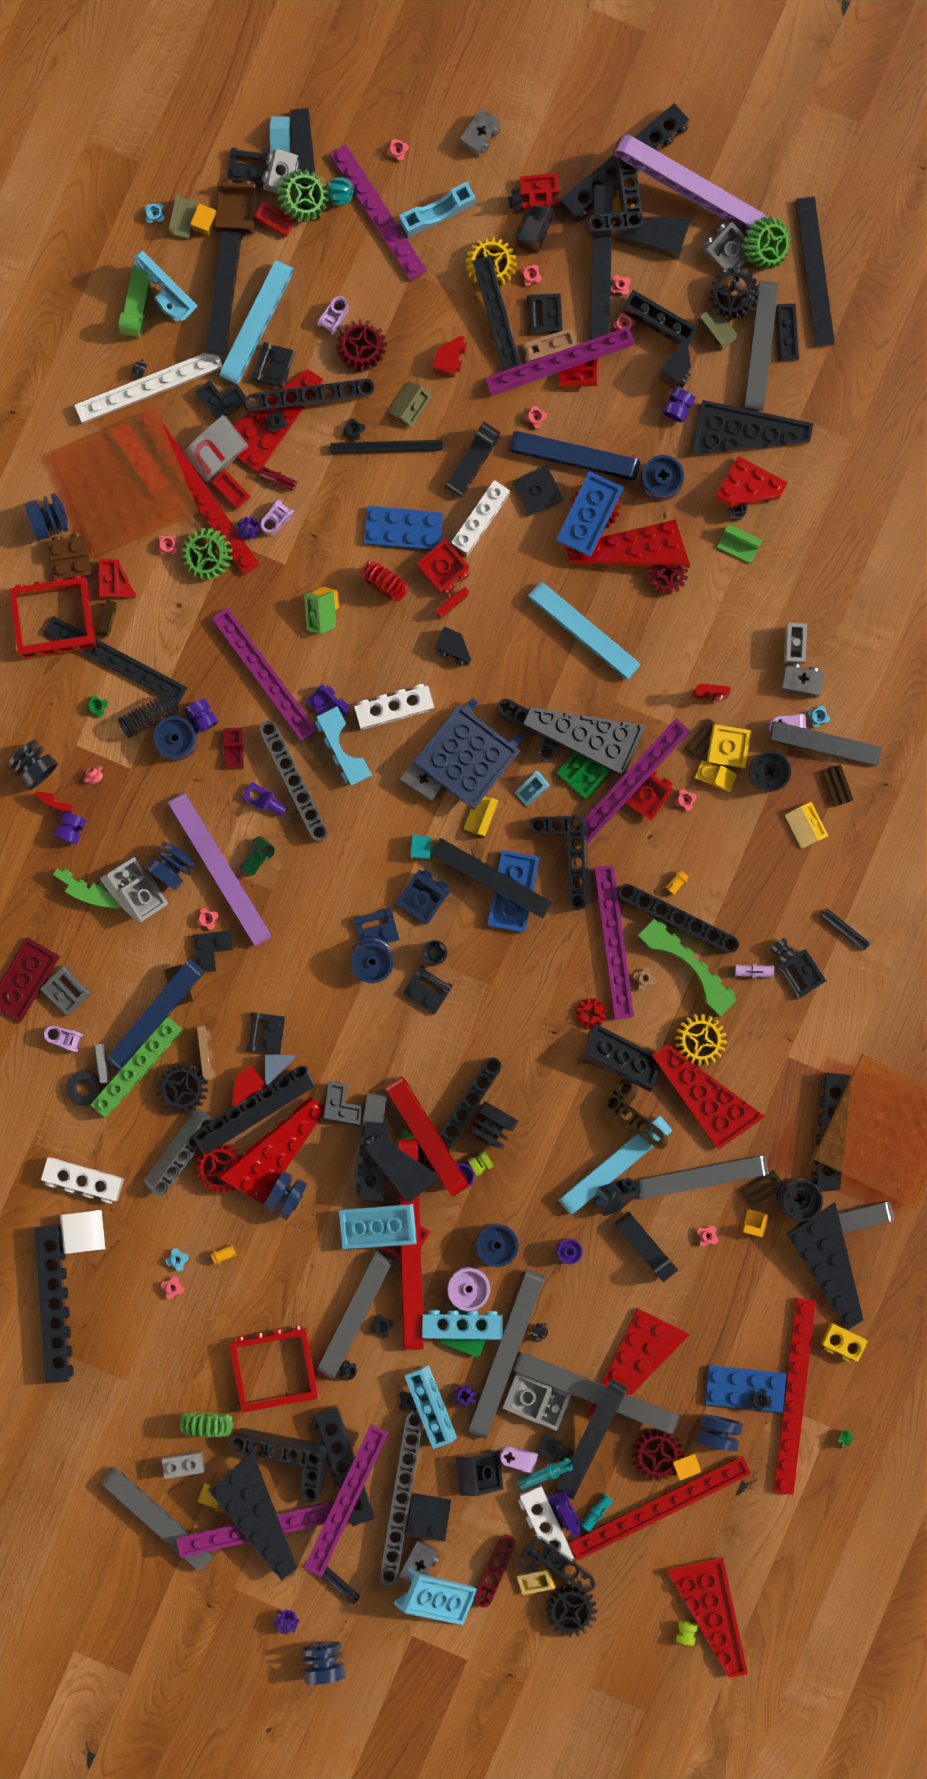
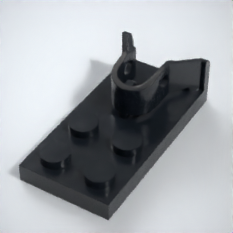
M595 1024L587 1034V1045L577 1063L579 1065L581 1063L592 1064L595 1067L607 1069L650 1092L654 1087L660 1069L652 1057L653 1053Z

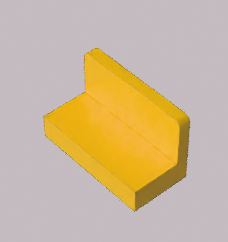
M484 797L474 810H470L464 830L485 838L498 800Z
M812 802L785 815L802 849L828 836Z

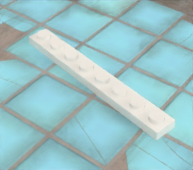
M204 353L75 404L82 424L222 369L223 366L219 356L206 355Z

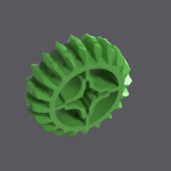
M298 169L296 173L294 171L290 172L289 176L286 175L284 181L280 182L279 185L282 188L277 191L279 194H282V196L278 197V201H283L280 208L286 207L287 210L284 213L288 214L291 212V219L297 216V221L300 222L304 218L305 222H308L310 218L314 220L316 215H321V209L324 210L326 208L324 203L328 201V198L324 197V195L328 191L323 190L326 183L320 184L321 177L315 179V172L309 175L307 169L303 173L301 169ZM296 181H304L309 185L307 187H303L302 185L297 184ZM290 188L292 189L291 192L294 194L293 201L290 198ZM313 189L316 194V202H314L315 199L312 197ZM305 191H307V192L305 193L304 198H302L301 200L298 201V199H299V198L301 197V195H302V192L304 193ZM303 204L306 207L308 206L310 210H302L296 206Z
M763 217L755 220V224L750 225L751 230L746 231L748 237L744 238L747 244L743 247L747 249L745 255L749 256L748 261L753 262V265L761 269H772L774 266H780V262L785 261L784 256L789 255L787 249L791 247L788 245L791 238L788 237L790 231L786 230L787 225L775 217Z
M201 528V531L195 530L194 535H188L190 541H184L187 548H182L181 550L186 552V555H182L181 558L187 559L184 566L190 565L188 572L194 571L195 577L200 575L201 579L207 577L210 580L213 579V576L216 578L220 577V572L225 573L224 567H230V564L226 561L232 560V556H228V553L233 550L227 549L230 542H224L226 536H220L219 530L214 532L213 528L208 530ZM204 538L210 539L209 543H206L204 547L197 545ZM217 545L220 551V556L216 553ZM207 550H208L207 553H208L209 556H211V557H206L207 554L204 553V551H207ZM194 552H196L198 555L197 562L195 560ZM209 561L217 562L213 568L209 570L204 569V566Z
M188 1412L181 1416L180 1427L181 1432L188 1435L221 1437L231 1434L233 1422L232 1417L224 1413Z

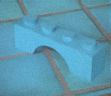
M465 182L451 189L438 201L424 207H415L399 215L400 223L407 237L410 238L476 205V197L468 182Z
M336 706L316 716L318 720L315 723L320 732L324 731L326 735L324 741L328 749L332 748L335 753L332 757L336 765H341L344 771L341 775L345 783L349 782L352 786L372 776L363 757H351L345 754L340 747L339 735L346 723L338 707Z

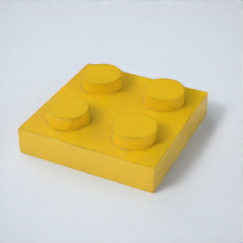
M713 724L707 762L745 768L751 730Z

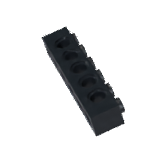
M827 1072L821 1078V1088H824L823 1095H820L819 1107H822L821 1115H818L817 1126H820V1134H816L815 1144L818 1145V1153L814 1154V1165H817L816 1172H813L812 1183L819 1189L840 1191L851 1075ZM833 1087L839 1090V1095L836 1098H832L829 1093ZM832 1106L837 1109V1115L833 1118L828 1115V1109ZM828 1126L835 1128V1134L832 1137L826 1134ZM827 1145H831L834 1149L833 1154L830 1156L824 1153ZM826 1164L832 1167V1172L829 1175H825L822 1171L823 1166Z
M335 1405L316 1412L313 1422L316 1430L320 1429L322 1436L319 1437V1440L326 1447L328 1453L326 1461L328 1466L333 1468L334 1473L331 1475L334 1485H338L339 1489H341L355 1459V1455L339 1407ZM333 1424L336 1427V1431L333 1434L327 1433L325 1430L326 1425ZM336 1442L340 1443L342 1450L334 1452L331 1445ZM345 1461L349 1468L341 1471L338 1468V1463ZM365 1485L358 1497L361 1505L358 1508H353L347 1523L351 1522L352 1526L375 1518Z

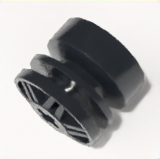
M35 739L19 748L6 765L10 771L14 770L13 774L15 776L24 772L20 781L29 791L46 780L58 766V762L50 754L40 757L45 749L42 746L38 747L39 743Z
M774 751L764 752L756 756L750 763L748 770L749 779L758 790L764 792L778 791L789 782L791 765L781 753ZM766 767H769V769L774 770V773L771 774V777H769V775L764 774V772L767 770Z
M484 1101L478 1112L485 1118L483 1121L474 1118L473 1121L480 1125L477 1129L470 1125L468 1129L476 1138L486 1144L503 1149L505 1145L498 1141L499 1137L508 1141L509 1138L502 1133L503 1130L513 1132L519 1121Z
M799 1177L789 1178L779 1187L776 1193V1203L785 1215L798 1221H809L815 1218L821 1211L823 1195L814 1183ZM796 1194L801 1196V1198H798V1202L794 1201V1198L797 1197Z

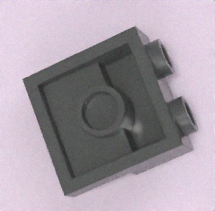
M722 222L715 229L717 233L713 237L709 236L704 240V247L701 250L713 263H717L722 270L727 272L729 267L733 268V270L735 267H741L749 256L745 255L747 249L743 246L747 244V241L744 240L746 237L733 222Z

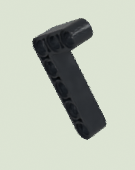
M621 138L618 139L613 149L621 212L593 215L586 225V231L591 237L633 234L639 230L643 223L637 170L615 155ZM626 164L630 169L625 170L621 165ZM624 183H630L632 188H626ZM626 201L633 202L635 207L628 206ZM629 220H635L637 222V225H631L629 223ZM610 222H617L619 227H613ZM591 223H597L600 229L593 228Z
M580 815L539 816L531 819L529 828L534 834H567L569 905L574 910L586 908L590 902L587 820ZM557 819L562 822L560 830L556 829L554 825ZM575 819H578L581 822V827L579 830L575 829L573 826V822ZM538 820H541L543 822L544 826L542 830H538L536 828V822ZM576 838L580 839L582 843L579 849L574 846ZM576 858H580L582 860V866L580 868L576 867L574 864ZM576 877L582 879L583 884L581 887L576 886ZM577 896L582 897V906L576 904L575 899Z
M247 1428L238 1429L231 1438L230 1447L235 1452L249 1455L253 1451L255 1456L304 1466L302 1498L309 1503L315 1502L318 1499L324 1486L327 1455L325 1446L316 1442Z

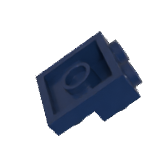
M419 869L396 904L427 925L451 891L448 890L449 886L445 882H437L432 878L433 875L429 871H421Z

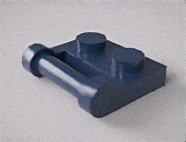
M391 907L364 916H354L359 938L374 935L383 938L388 943L400 940ZM388 917L389 923L363 929L362 924Z

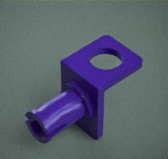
M254 782L249 784L242 796L243 799L259 809L266 810L268 808L280 817L287 807L273 799L274 793L265 790ZM252 789H258L260 792V796L256 800L251 799L249 796Z

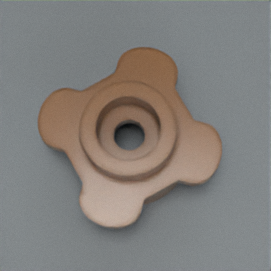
M648 967L644 968L640 973L636 972L633 976L641 990H645L650 984L654 985L656 983V978L652 976L651 969Z

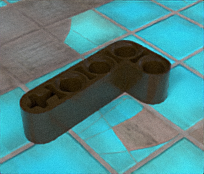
M626 1079L620 1080L606 1096L604 1107L654 1148H665L668 1144V1136L630 1106L637 1095V1088ZM630 1086L629 1092L624 1094V1088ZM618 1101L617 1107L611 1109L612 1103ZM632 1112V1117L626 1120V1115ZM647 1124L646 1129L644 1131H640L641 1125ZM654 1133L660 1140H655L651 1135Z

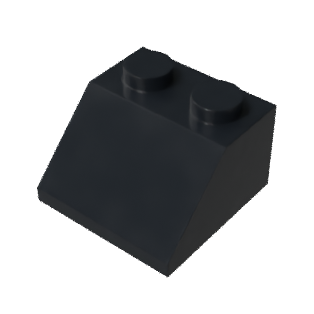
M532 205L530 211L526 210L523 217L525 224L523 228L519 227L515 237L518 239V246L537 254L539 253L552 222L554 208Z
M686 339L681 342L660 370L658 378L671 388L681 387L683 389L691 376L689 374L691 369L690 355Z
M499 1450L456 1456L460 1496H480L503 1489Z
M413 1493L406 1535L445 1542L451 1499Z

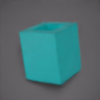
M413 834L411 858L430 860L432 838Z

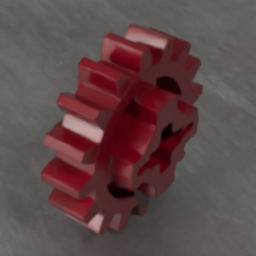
M658 565L647 569V572L651 573L647 576V579L652 580L649 586L655 585V592L660 589L662 590V595H664L665 591H668L669 595H672L673 590L678 593V586H685L682 580L688 579L684 575L688 572V569H683V566L676 565L677 568H669L662 565V569L655 572V569ZM665 569L668 570V573H672L669 580L666 575H663ZM680 576L679 581L673 585V579ZM660 580L665 583V586L661 585L658 581Z

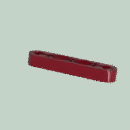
M503 1534L498 1539L475 1595V1602L480 1607L485 1608L492 1603L514 1551L515 1539L510 1534ZM510 1539L512 1546H507L505 1553H509L508 1556L497 1552L498 1549L500 1551L503 1549L502 1540ZM497 1556L505 1560L504 1565L501 1567H496L493 1563L494 1558ZM488 1575L496 1576L497 1582L494 1585L486 1583ZM484 1585L487 1589L493 1590V1592L488 1590L487 1598L489 1600L481 1603L478 1596L484 1594L485 1588H482Z

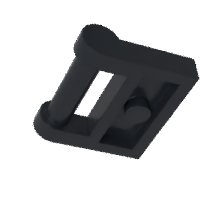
M231 147L227 180H231L234 183L250 181L256 186H264L262 177L268 168L266 160L269 152L243 151ZM236 159L261 160L262 165L238 163Z
M561 293L526 296L527 303H529L530 318L528 334L536 335L563 331ZM537 302H542L543 326H537Z
M263 342V351L256 372H253L251 378L258 382L284 388L296 352ZM272 352L274 355L267 376H264L263 372L269 354Z
M806 949L776 967L790 984L797 1000L827 981ZM790 965H793L805 983L806 987L804 989H801L788 969Z
M420 965L404 990L403 995L436 1014L453 985L442 981L425 970L426 967ZM422 976L443 990L441 995L419 982V978Z
M251 1012L250 1018H252L249 1044L246 1045V1050L280 1055L286 1017ZM260 1019L265 1020L262 1047L256 1046Z

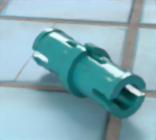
M603 1493L594 1507L591 1506V1511L580 1525L590 1532L596 1522L604 1517L603 1514L614 1500Z

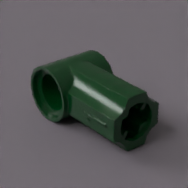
M263 836L253 839L251 843L252 850L240 866L242 870L251 876L256 874L264 860L270 859L275 853L274 846Z

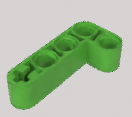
M134 264L124 313H121L119 319V330L122 335L140 338L152 282L147 278L148 274L144 270L140 271Z

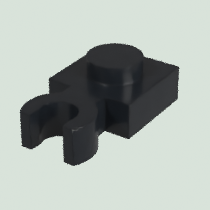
M513 188L511 189V196L508 197L509 208H513L514 214L521 213L520 189Z
M547 1433L544 1434L536 1450L552 1460L558 1456L560 1461L564 1460V1453L573 1454L571 1449L561 1448L563 1442Z

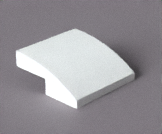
M102 1210L60 1215L64 1254L105 1249Z

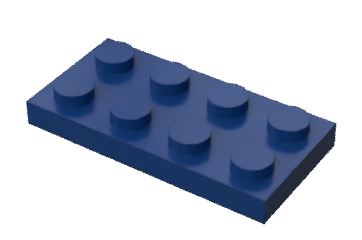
M589 471L556 541L591 557L624 487Z
M367 506L364 544L432 550L441 543L443 512Z
M502 850L498 871L533 891L540 857ZM494 891L488 926L525 933L529 911Z
M709 1365L705 1404L754 1409V1404L749 1400V1395L759 1392V1389L764 1388L767 1391L768 1398L772 1400V1404L762 1408V1410L783 1412L786 1373Z

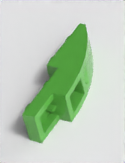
M57 868L54 872V876L69 885L65 892L71 896L95 906L123 909L112 895L108 893V890L102 883H99V885L93 883L90 889H88V883L82 879L76 881L72 878L73 873L63 868L61 871Z

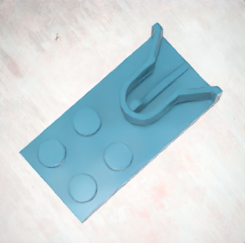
M143 251L137 252L132 257L135 261L133 264L140 271L144 270L148 274L147 278L154 285L159 284L163 288L154 297L161 311L175 321L185 320L197 305Z
M413 1204L339 1210L343 1249L417 1243Z
M409 1567L408 1572L413 1581L408 1593L395 1600L394 1605L408 1614L463 1625L478 1589L472 1585L419 1574Z

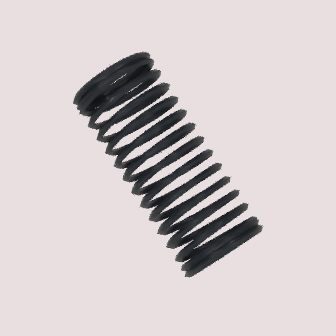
M165 692V697L162 694L161 698L157 696V700L153 699L154 703L150 700V705L146 702V706L143 704L142 708L138 706L139 711L135 708L134 711L131 710V714L127 712V716L123 714V717H118L119 725L127 738L130 739L134 737V734L137 735L141 731L149 729V726L153 727V725L160 723L162 719L158 711L163 719L179 713L177 703L170 692Z

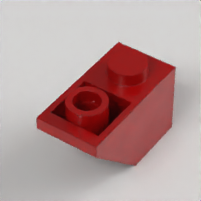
M460 335L437 349L433 372L455 377L456 371L460 372L462 366L460 356L461 353L465 354L467 343L464 342L465 336Z
M252 1065L235 1077L232 1100L234 1107L253 1093L255 1094L264 1088L263 1085L266 1084Z

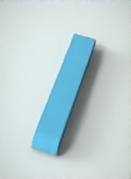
M278 260L274 262L220 371L221 377L235 384L239 383L291 279L294 268Z
M540 581L528 595L532 602L625 679L629 680L641 666L637 660L543 582Z
M661 1115L651 1122L666 1135L672 1132L671 1127ZM654 1133L651 1135L655 1140H660ZM636 1134L558 1201L572 1215L596 1195L598 1187L611 1183L653 1148V1146Z

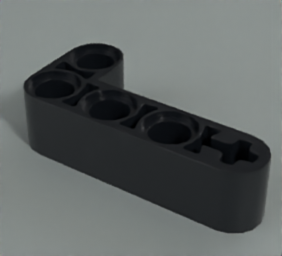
M486 422L481 424L476 432L474 441L446 483L445 488L460 498L465 494L499 440V430Z
M502 699L498 703V714L542 739L543 742L539 747L538 757L543 762L552 761L561 745L522 726L523 722H520L517 716L520 713L527 714L528 709L510 699ZM506 704L510 705L509 709L513 712L515 708L518 709L515 712L514 718L511 717L512 712L508 710L506 712H503V707L501 706H506ZM544 748H548L552 751V755L546 758L542 756L541 751Z
M629 1211L614 1223L663 1283L678 1271L672 1261L664 1254Z
M542 1536L533 1537L518 1557V1565L523 1572L529 1573L533 1571L538 1563L542 1561L582 1592L588 1593L595 1587L594 1577L589 1571ZM536 1542H542L544 1548L537 1551L533 1548V1545ZM554 1553L560 1556L559 1561L555 1563L549 1560L550 1555ZM526 1557L532 1560V1564L528 1567L523 1566L521 1563ZM571 1565L576 1570L573 1574H567L565 1568ZM580 1571L581 1578H583L584 1580H587L589 1578V1585L585 1584L583 1586L582 1580L578 1577Z

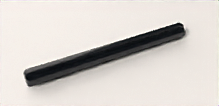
M442 440L330 443L331 454L441 451L443 449Z

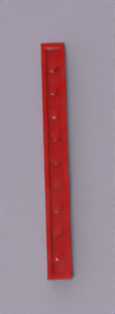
M152 409L138 418L139 423L211 528H213L214 532L219 530L220 536H226L224 542H230L227 549L233 550L229 554L244 576L260 565L244 540L238 536L237 530L155 410Z
M796 1298L774 1493L794 1495L816 1300Z
M743 1455L569 1541V1545L578 1561L752 1473Z

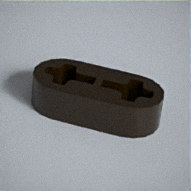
M106 601L98 635L109 637L117 609V602Z

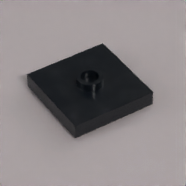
M548 466L513 481L528 516L563 501V497Z

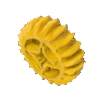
M487 237L484 238V243L478 240V247L472 245V251L467 253L470 257L466 258V263L469 264L466 266V270L471 271L469 277L475 276L474 283H477L478 280L472 261L476 260L481 253L483 257L491 255L492 261H495L494 269L497 280L504 286V279L510 281V275L515 274L513 268L517 266V263L513 262L516 260V255H511L514 251L513 248L508 249V243L502 245V239H499L498 243L495 242V237H492L491 242H488ZM489 250H496L499 253L492 254ZM503 259H506V268L503 272H500L498 265L502 263Z
M701 1014L700 1020H698L697 1015H693V1022L689 1017L686 1018L688 1025L681 1022L680 1025L684 1030H676V1032L681 1034V1037L675 1036V1040H680L681 1043L675 1044V1047L682 1046V1050L679 1053L683 1054L685 1052L686 1055L684 1057L687 1059L690 1057L691 1063L697 1060V1066H701V1060H703L705 1066H707L709 1058L712 1063L716 1062L713 1057L714 1055L721 1058L718 1050L725 1051V1048L720 1045L727 1044L726 1040H721V1037H725L726 1033L720 1034L719 1031L724 1027H716L719 1022L718 1020H715L712 1024V1016H709L706 1021L704 1014ZM704 1024L700 1033L688 1032L692 1026ZM709 1027L716 1035V1043L709 1040L707 1036ZM700 1035H703V1039L705 1040V1042H708L710 1044L701 1043V1046H698V1040H696V1038H693L692 1036L700 1037ZM685 1037L694 1042L692 1053L686 1046ZM702 1047L713 1048L710 1054L698 1056Z

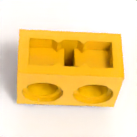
M830 1322L821 1344L825 1346L824 1350L832 1354L837 1351L842 1354V1359L852 1363L853 1360L859 1361L868 1340ZM837 1334L839 1342L833 1345L830 1343V1337ZM850 1343L857 1345V1349L853 1353H849L847 1350Z

